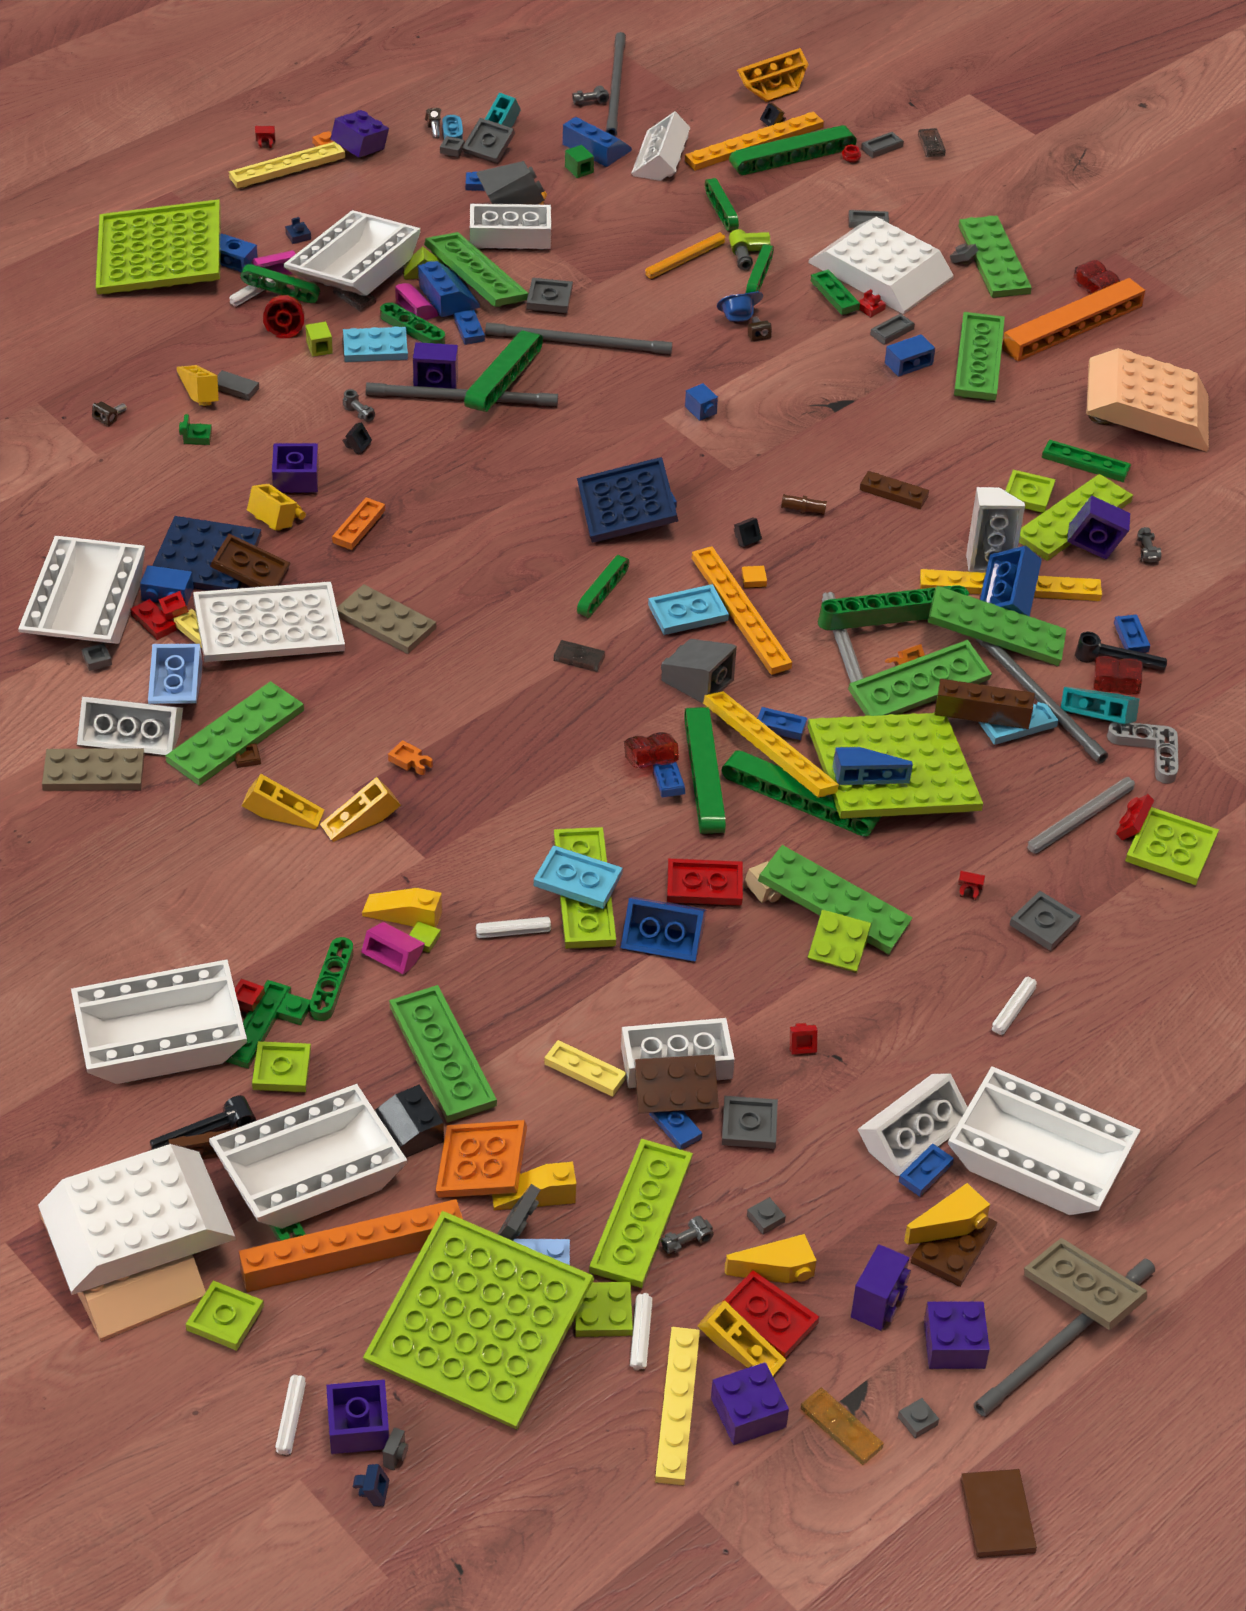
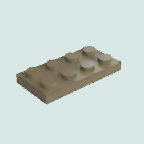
M364 584L337 607L340 619L407 654L436 629V621Z
M144 748L46 749L42 780L43 791L141 790L145 758Z
M1063 1238L1056 1241L1024 1268V1275L1109 1330L1147 1299V1291Z

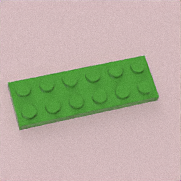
M998 216L959 219V228L967 245L976 244L978 252L973 255V258L991 297L1031 294L1032 287Z
M459 232L425 238L424 245L494 307L518 303L528 299L529 293Z
M970 312L963 313L954 396L996 400L1004 316Z
M936 586L928 623L1059 666L1061 663L1066 636L1065 628Z
M965 640L849 684L848 690L866 716L897 715L936 700L940 678L979 684L990 680L992 673L971 643Z
M270 681L166 755V762L200 786L235 761L236 754H243L247 746L260 743L304 711V704Z
M781 845L758 878V881L818 915H821L822 910L870 922L871 929L867 942L887 954L891 953L913 918L784 845Z
M438 985L389 1000L390 1009L447 1122L497 1106V1099Z

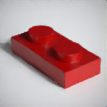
M150 599L130 609L131 616L156 640L176 631V623L171 619L167 621L164 612Z
M1149 794L1140 798L1135 797L1128 803V809L1119 821L1120 826L1116 832V835L1121 840L1140 832L1154 802V799Z

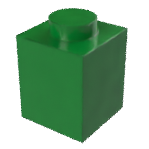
M583 145L565 150V167L576 178L594 173V156Z

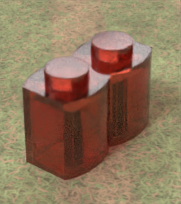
M1094 259L1075 267L1074 281L1078 286L1086 289L1090 295L1120 282L1118 276L1112 271L1107 270L1104 264Z
M1109 656L1097 657L1094 667L1093 689L1102 692L1117 691L1127 695L1139 694L1142 685L1143 662L1136 659L1118 660Z
M658 732L648 737L633 736L624 741L625 757L634 768H647L655 763L668 765L679 760L678 743L669 733Z

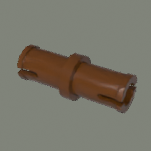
M783 494L781 508L800 510V513L804 514L806 511L825 515L827 501L809 499L804 495L803 497Z

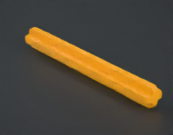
M718 232L647 267L645 275L649 279H653L724 244L726 237L721 232Z

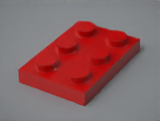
M668 858L667 902L742 905L743 861Z
M754 1270L723 1300L784 1358L819 1323L820 1317Z

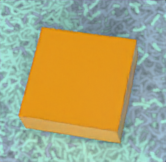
M764 566L742 567L741 574L744 588L767 587Z

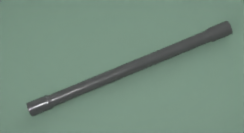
M618 32L615 35L609 112L606 123V132L613 136L617 135L618 108L623 55L626 44V35L623 32Z
M489 322L486 323L485 335L515 337L521 330L540 334L543 336V340L651 351L659 354L671 355L673 342L647 341L516 327Z
M366 383V395L371 396L389 395L464 400L468 389ZM504 392L496 402L557 407L558 394Z
M974 638L1028 692L1035 693L1034 698L1038 702L1049 706L1058 722L1084 747V750L1098 764L1103 763L1108 758V753L1000 646Z
M1145 1258L1133 1267L1125 1277L1140 1285L1155 1272V1266L1149 1259ZM1081 1313L996 1387L991 1388L974 1402L975 1410L981 1416H987L1003 1402L1005 1397L1095 1320Z

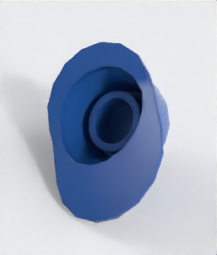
M750 292L729 295L720 299L717 303V308L724 312L729 321H747L754 313V306L763 299L762 292Z

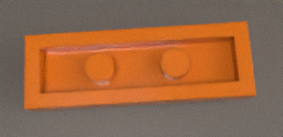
M366 497L334 533L332 543L353 550L385 512V504Z

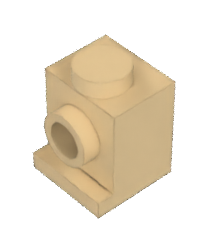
M767 861L748 869L743 887L745 889L749 888L761 902L769 900L773 903L782 894L758 881L760 873L769 863Z

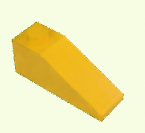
M198 365L177 367V372L192 400L202 406L212 405L213 401H219L218 375Z
M260 774L248 789L241 805L262 818L311 829L318 827L325 810L263 774Z
M376 777L320 825L329 838L335 842L383 821L399 808L401 804L390 789Z
M412 888L369 894L362 911V916L412 927L419 921L436 928L442 914V893Z
M573 1162L545 1164L520 1174L517 1193L492 1194L494 1211L512 1209L531 1184L541 1189L536 1197V1200L539 1201L537 1207L576 1203V1178Z
M966 1183L909 1223L906 1228L904 1242L910 1245L967 1235L975 1228L980 1229L987 1223L990 1204Z
M805 1234L727 1254L725 1273L729 1276L745 1278L754 1270L768 1281L781 1283L803 1282L815 1276L817 1260Z
M726 1301L714 1305L697 1325L717 1346L747 1368L766 1362L772 1376H774L786 1361Z

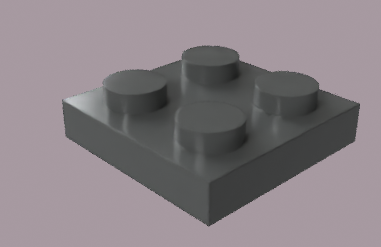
M480 118L463 145V152L498 164L515 135V131L513 128Z
M532 278L527 299V309L568 313L573 281Z
M1039 891L1011 918L1010 926L1051 951L1080 922L1081 916L1042 891Z
M724 1096L722 1145L775 1149L778 1100Z
M533 1184L527 1188L511 1209L497 1233L498 1235L514 1241L521 1234L527 1224L528 1216H531L539 1203L536 1197L541 1189Z

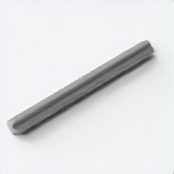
M825 592L822 595V601L836 599L833 592ZM847 629L833 630L850 682L863 679L864 677Z
M1130 777L1123 778L1028 841V850H1031L1033 854L1040 852L1133 790L1134 780H1131Z

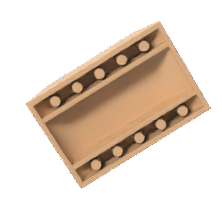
M1119 348L1089 359L1087 415L1202 451H1208V393L1198 373Z
M39 1212V1215L44 1223L41 1212ZM189 1255L79 1292L78 1295L100 1341H104L196 1303L202 1299L206 1291L194 1257Z

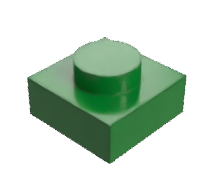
M287 993L277 1010V1018L302 1025L310 1010V1000Z

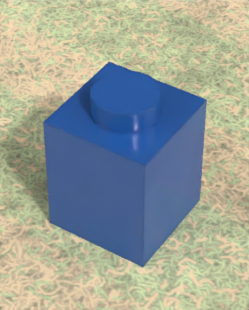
M704 383L686 390L685 408L699 421L717 414L718 396Z

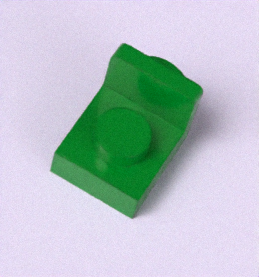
M185 414L183 422L179 423V435H183L184 444L210 445L212 424H190L189 414Z

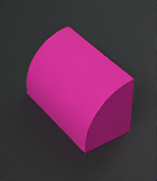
M291 250L252 259V265L291 275L293 273L284 268V263L296 255V253Z
M402 283L395 286V302L400 307L424 320L438 316L437 310L413 285Z
M382 922L367 930L361 953L401 974H405L419 959L425 943Z

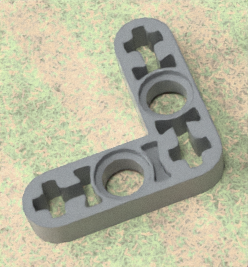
M1113 722L1109 725L1107 738L1111 743L1154 748L1156 779L1162 783H1172L1176 780L1178 773V734L1175 729L1168 726L1141 723L1122 724ZM1137 733H1144L1148 737L1141 738L1137 736ZM1165 737L1169 740L1168 743H1164ZM1167 752L1170 753L1172 756L1164 757L1160 753ZM1165 766H1168V773L1165 772Z

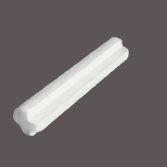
M266 279L270 283H275L272 279ZM248 285L229 297V302L234 307H237L261 293L264 289Z
M549 917L476 924L477 938L541 933L551 930Z
M1030 977L1024 978L993 1022V1032L999 1035H1003L1036 989L1037 981Z
M648 1293L638 1294L635 1302L630 1366L638 1371L647 1367L652 1297Z
M292 1375L290 1377L275 1446L276 1452L280 1455H289L292 1452L306 1386V1379L302 1375Z

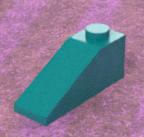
M499 93L485 119L511 128L521 111L516 98Z
M1064 687L1061 708L1072 713L1127 724L1136 722L1140 698L1116 693Z

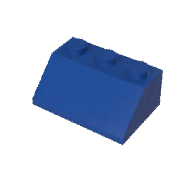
M576 116L563 124L562 144L569 148L583 145L594 156V161L605 167H608L632 151V147L622 140Z
M430 261L418 265L419 287L441 317L480 308L478 301L455 272L438 261Z
M1027 546L990 554L980 600L1030 617L1042 559Z
M632 896L628 900L621 948L696 961L707 910Z

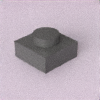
M446 136L440 146V153L459 157L465 140Z
M964 243L955 248L956 251L950 255L952 263L969 260L978 252L976 244L967 245Z
M104 643L82 649V656L89 671L112 665L111 657Z
M770 1197L747 1209V1217L762 1234L785 1223V1214Z
M923 1398L901 1409L898 1413V1418L914 1438L919 1437L939 1424V1418Z
M393 1428L383 1450V1467L395 1470L398 1461L405 1459L408 1444L405 1443L404 1430Z

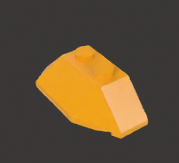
M801 48L739 68L737 72L748 90L768 102L797 92L809 64Z

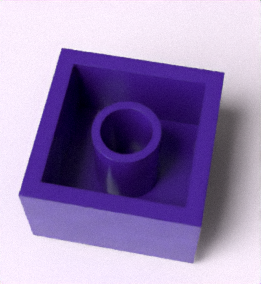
M358 110L335 118L330 139L357 157H362L385 148L389 128L383 125L381 121L369 116L367 112Z
M415 342L413 386L457 389L458 345Z
M273 443V487L282 493L318 492V443Z
M1091 495L1069 523L1067 542L1107 559L1129 532L1131 513Z
M878 1244L855 1285L851 1318L882 1331L886 1321L892 1322L897 1310L895 1305L898 1300L903 1301L908 1290L906 1283L911 1274V1270L908 1269V1256Z
M984 1301L927 1302L924 1328L929 1369H986L990 1348Z
M766 1362L712 1380L711 1400L733 1445L787 1428L789 1408Z
M385 1379L327 1384L331 1454L383 1450L389 1439Z

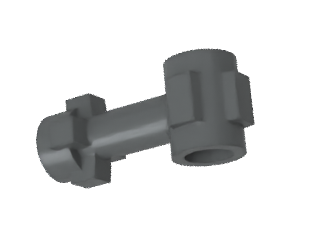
M597 86L593 92L583 93L580 90L573 93L572 99L574 105H583L584 101L595 99L599 103L604 104L609 99V93L603 86Z
M348 389L344 392L343 406L346 410L358 411V417L366 422H371L375 418L374 409L361 404L355 390Z
M1148 527L1141 528L1137 533V540L1141 541L1142 545H1144V548L1141 549V561L1146 563L1157 562L1161 560V548L1153 546L1152 541H1154L1155 535L1151 533V529Z
M696 1216L688 1223L690 1229L677 1235L671 1232L665 1234V1237L661 1239V1244L667 1254L677 1253L681 1251L682 1244L695 1238L700 1243L708 1242L714 1235L713 1227L702 1216Z

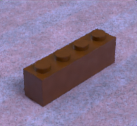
M940 678L934 715L1029 729L1035 693Z

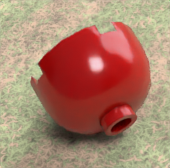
M279 295L272 298L266 304L263 311V323L266 330L278 338L288 339L296 336L305 322V312L301 303L288 295Z

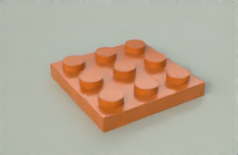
M525 1120L447 1125L436 1185L438 1198L517 1193L527 1132Z

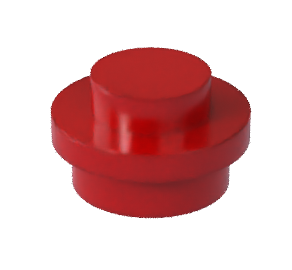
M847 145L842 151V158L847 162L858 161L861 158L859 147Z

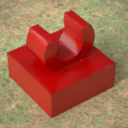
M255 126L256 142L258 141L259 148H262L263 141H268L270 148L273 147V141H276L275 126Z
M871 289L864 293V298L858 300L860 303L859 310L869 317L877 315L886 308V303L881 300L880 295H873V290Z
M180 591L159 599L167 621L189 612Z
M960 871L958 885H961L960 896L963 897L964 891L970 888L974 891L973 899L976 900L979 895V889L983 890L985 875Z
M242 978L234 988L239 1009L247 1014L249 1011H254L265 994L264 986Z
M796 1023L794 1027H790L791 1055L817 1053L818 1030L816 1025Z

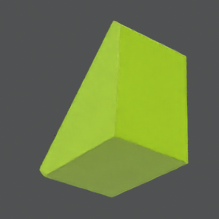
M422 246L403 265L404 279H419L418 265L430 261H438L443 265L444 263Z

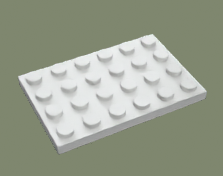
M331 582L193 592L204 662L345 651V642Z

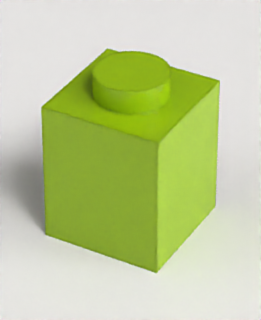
M320 322L305 325L306 342L312 357L332 354V335L327 323Z

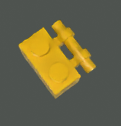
M272 485L252 486L247 511L255 515L256 519L268 524L271 529L282 530V528L292 527L294 518L297 517L300 520L305 518L306 513L302 510L301 506Z

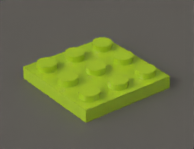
M1151 807L1140 832L1135 835L1125 861L1197 885L1219 829Z

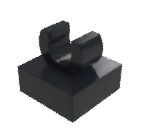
M768 102L760 120L767 126H772L786 120V117H784L785 112L775 104Z
M361 422L356 423L346 434L345 437L347 439L342 440L346 448L352 447L355 454L365 450L372 441V438Z
M752 517L734 525L735 528L733 530L735 537L738 539L739 546L744 547L762 539L757 518Z

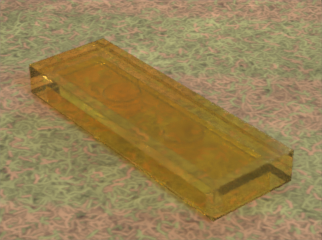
M822 1387L801 1403L800 1409L862 1465L883 1449L884 1443Z

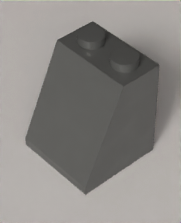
M524 161L476 173L492 204L537 205L545 201L541 194L544 192L540 181H534L537 176L532 166L527 168Z
M689 639L684 645H680L672 656L663 661L661 665V681L703 703L705 695L722 692L734 680L737 646L728 643Z

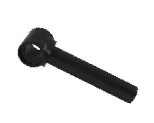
M1090 631L1081 633L1075 651L1076 658L1082 662H1092L1094 659L1097 660L1098 656L1158 670H1165L1167 666L1166 658L1101 644L1100 637Z
M234 1096L225 1102L223 1112L154 1138L150 1141V1146L154 1150L169 1145V1139L215 1132L228 1126L230 1129L255 1122L256 1117L244 1096Z

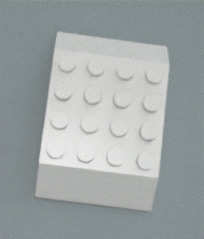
M352 210L285 262L284 268L308 281H316L326 286H333L344 291L348 290L367 296L412 258L421 230L418 227Z
M878 217L856 226L814 255L808 262L823 271L829 269L837 279L863 293L870 289L873 290V295L879 294L881 300L887 306L903 315L951 281L954 276L940 250Z
M55 536L18 628L19 632L119 644L142 580L145 546Z
M228 960L71 989L87 1073L115 1084L223 1064L247 1042Z
M992 1066L951 1135L948 1145L970 1172L1068 1215L1098 1211L1133 1147L1140 1129Z
M357 1084L209 1138L211 1146L256 1220L278 1228H285L380 1191L407 1164L406 1157Z
M172 1144L62 1179L38 1204L72 1295L236 1240L200 1153Z

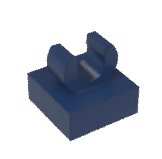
M299 217L292 218V225L285 226V233L292 244L311 240L310 230L304 222L300 223Z
M369 1464L366 1475H356L354 1477L352 1487L359 1488L358 1495L360 1497H367L373 1506H384L390 1479L379 1464Z

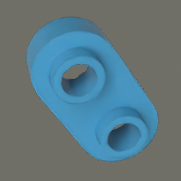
M457 115L443 117L444 139L446 136L463 139L461 118Z

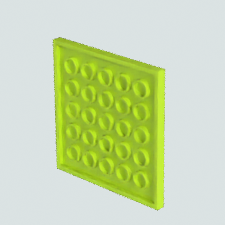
M220 200L100 214L96 270L97 295L219 280Z
M934 712L808 719L807 727L823 772L835 782L837 780L833 770V760L836 747H862L909 760L913 763L910 783L839 785L838 792L832 794L840 818L982 811L983 801L948 717L934 715Z
M442 1211L363 1359L369 1364L518 1430L594 1281V1277L589 1273Z

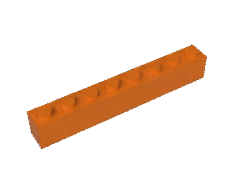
M1130 278L1122 280L1004 332L1002 349L1019 362L1142 307L1145 289Z
M457 1199L238 1251L240 1270L246 1292L421 1251L442 1211L463 1219Z

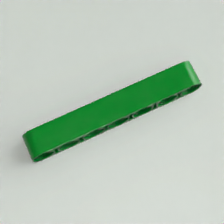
M840 125L739 149L731 153L729 162L739 175H748L842 152L847 145H856L857 138L847 126Z
M521 330L468 389L464 399V406L487 412L540 352L543 336Z
M943 586V588L969 596V591L963 586ZM936 587L825 600L821 604L817 623L820 628L831 631L929 619Z
M709 707L685 708V730L700 834L725 833V812Z
M740 750L734 751L721 769L723 776L729 781L860 836L870 835L881 819V816L840 818L832 794L825 797H817L788 772L784 771L782 767Z

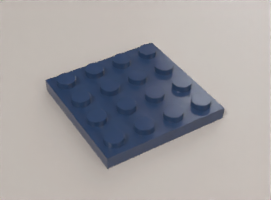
M662 457L577 478L592 543L678 522Z
M174 516L152 566L191 571L194 589L206 591L240 589L241 581L211 568V562L228 534L257 547L262 537V532L258 528Z

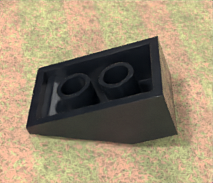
M420 1084L395 1094L375 1109L376 1114L406 1158L444 1142V1122Z

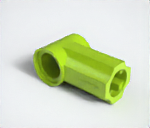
M737 229L729 235L733 254H735L736 249L740 246H745L748 251H761L763 244H771L769 232L745 233V231Z

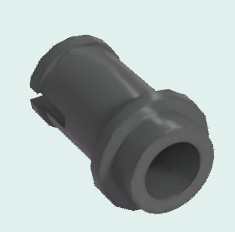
M740 246L735 251L738 259L737 265L742 270H748L753 264V259L749 256L748 249L745 246Z

